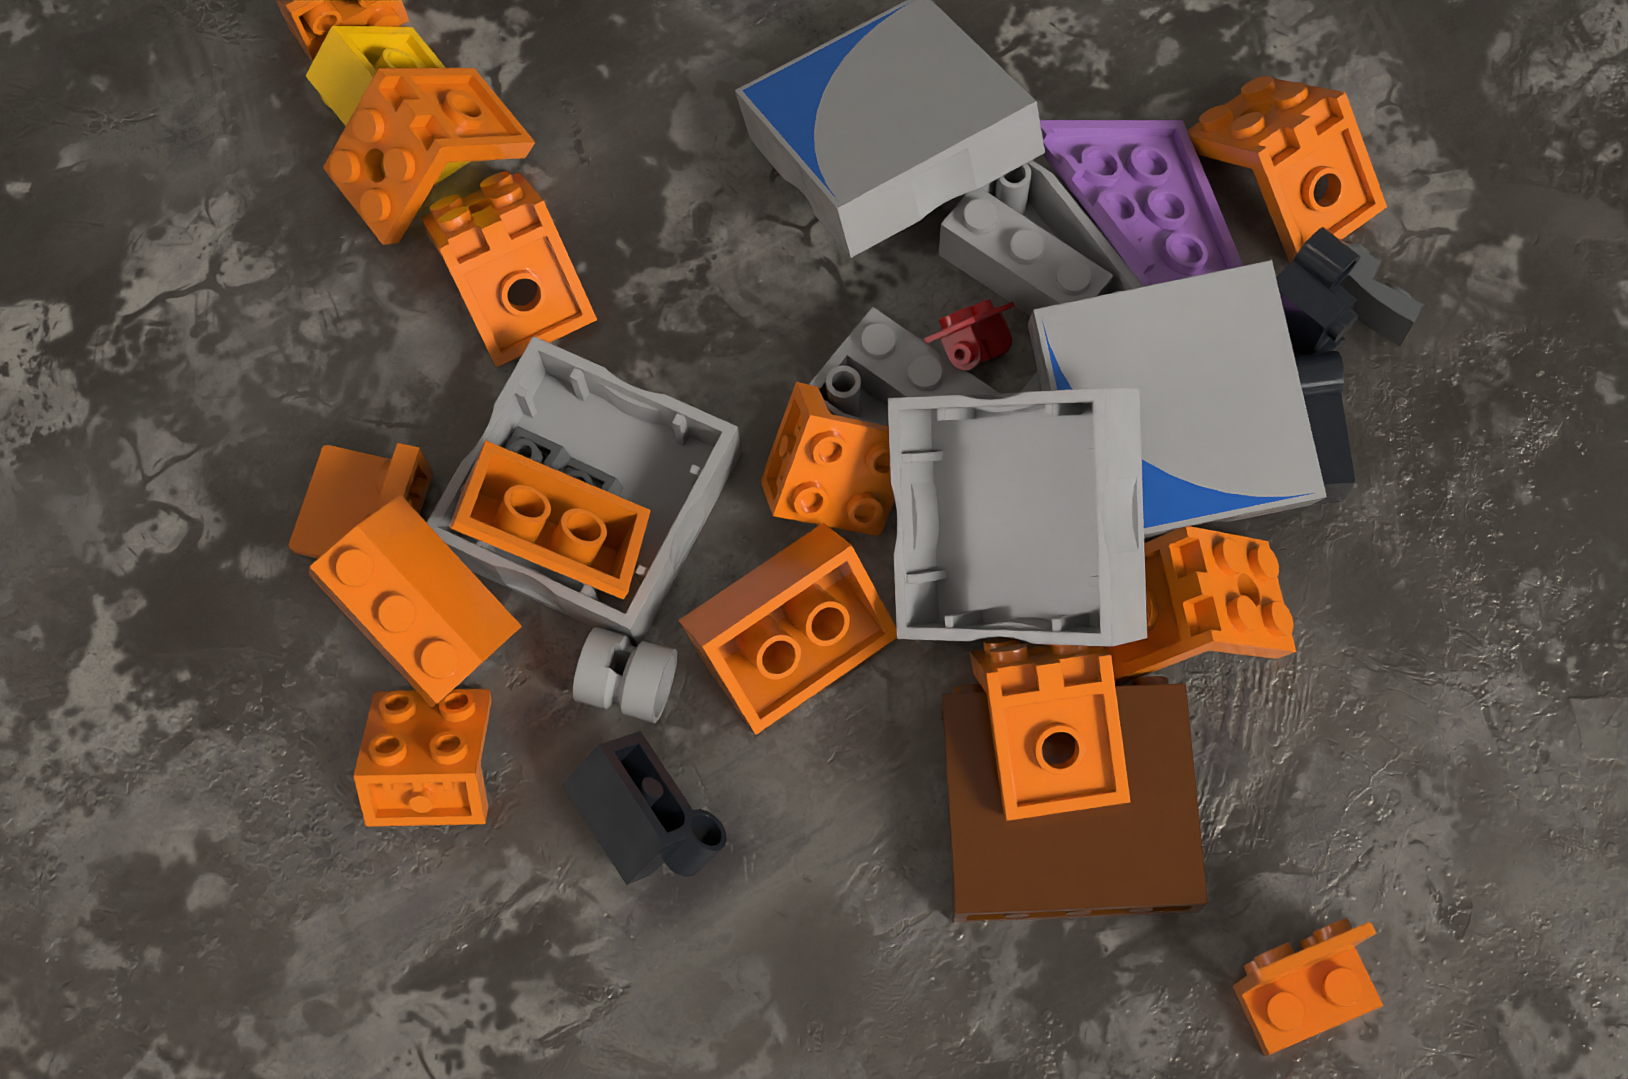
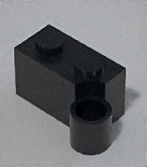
M1325 227L1318 229L1306 241L1296 254L1294 260L1276 277L1294 354L1338 351L1346 341L1343 335L1359 316L1352 310L1358 299L1340 284L1354 269L1361 256Z
M1338 351L1295 353L1294 358L1327 496L1314 504L1340 503L1345 500L1355 484L1342 401L1344 388L1342 357Z
M641 731L599 744L562 784L626 885L652 875L663 863L678 875L685 877L694 876L725 847L727 835L723 824L710 812L702 809L693 810Z

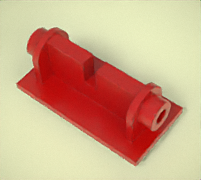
M987 299L971 307L963 308L939 319L942 331L924 338V341L927 344L941 339L953 366L960 370L972 369L984 361L1004 355L1009 351L1012 345V335L1002 312L1015 307V304L1012 301L994 308L991 299Z

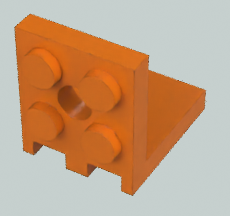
M378 68L325 162L323 169L382 245L399 243L447 163L526 158L535 141L475 68ZM382 154H384L383 168H384V172H385L386 176H384V174H383V172H382V169H381V157H382Z
M1261 76L1247 82L1241 88L1242 93L1225 105L1215 106L1205 111L1199 117V122L1187 130L1197 155L1253 170L1289 263L1294 260L1296 254L1306 241L1321 227H1325L1342 240L1387 208L1346 92L1306 85L1303 82H1291L1272 78L1271 76ZM1326 175L1328 181L1327 191L1323 198L1316 202L1314 199L1315 184L1321 176Z
M509 171L500 172L486 178L480 183L481 190L461 198L459 194H454L436 201L429 208L431 213L421 217L431 240L446 263L496 368L522 356L533 336L550 343L597 320L544 200L520 172L511 175ZM519 279H531L537 285L534 299L525 305H514L508 301L507 297L509 287Z
M1188 526L1178 528L1144 543L1147 638L1113 647L1101 646L1111 654L1115 686L1206 651L1279 659L1297 652L1292 636L1293 618L1289 609L1284 604L1277 577L1279 574V564L1274 552L1270 549L1269 542Z
M1011 637L987 639L983 641L984 649L970 651L973 675L987 693L1003 814L1007 821L1130 802L1110 653L1101 646L1020 644L1019 639ZM1055 732H1066L1071 734L1075 740V750L1070 759L1060 764H1052L1044 760L1042 745L1045 739Z

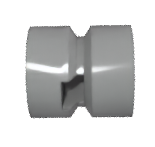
M595 627L589 633L578 660L573 683V699L576 702L607 710L616 703L620 705L623 715L656 723L664 710L672 687L677 664V650L647 640L640 642L636 647L631 646L628 635Z

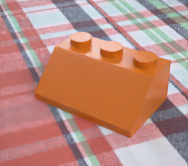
M485 440L463 487L449 527L624 600L629 591L651 510Z
M401 494L354 527L309 566V576L431 707L439 703L522 627Z
M825 523L820 524L678 620L705 666L755 735L897 638V628L853 546Z

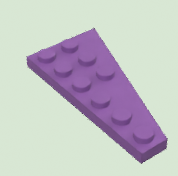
M1040 120L1045 148L1043 156L1143 286L1244 266L1183 120Z

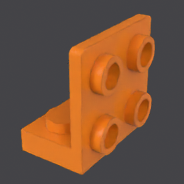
M796 382L760 480L772 515L817 525L825 523L828 527L880 535L895 501L891 486L889 426L832 415L827 409L818 386Z
M397 443L392 459L336 446H323L290 538L289 548L296 554L319 559L354 527L400 494L420 515L434 473L421 449Z
M453 689L434 707H431L416 690L377 691L373 694L353 775L366 827L486 824L489 806L482 775L481 759L492 703L489 689Z
M1348 918L1339 920L1313 932L1312 936L1300 941L1303 948L1302 951L1294 953L1289 942L1254 957V961L1243 966L1247 976L1232 987L1265 1057L1384 1006L1355 946L1377 934L1371 921L1353 928Z

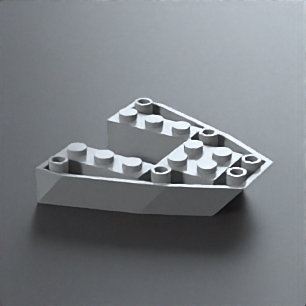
M1033 160L977 190L966 193L941 223L939 255L1008 302L1013 301L1017 308L1031 316L1033 309L1144 287L1054 174ZM874 307L870 309L809 383V385L818 386L827 409L832 415L889 426L888 398L1000 394L968 371L960 370L953 366L949 358ZM1038 371L1020 393L1042 391Z

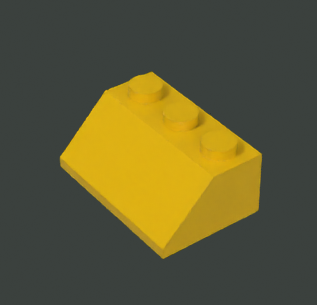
M332 26L305 76L319 92L323 102L334 111L346 127L378 68L446 67L413 27ZM382 154V157H381V169H382V172H383L384 176H386V174H385V172H384V168H383L384 154ZM471 161L447 163L434 186Z

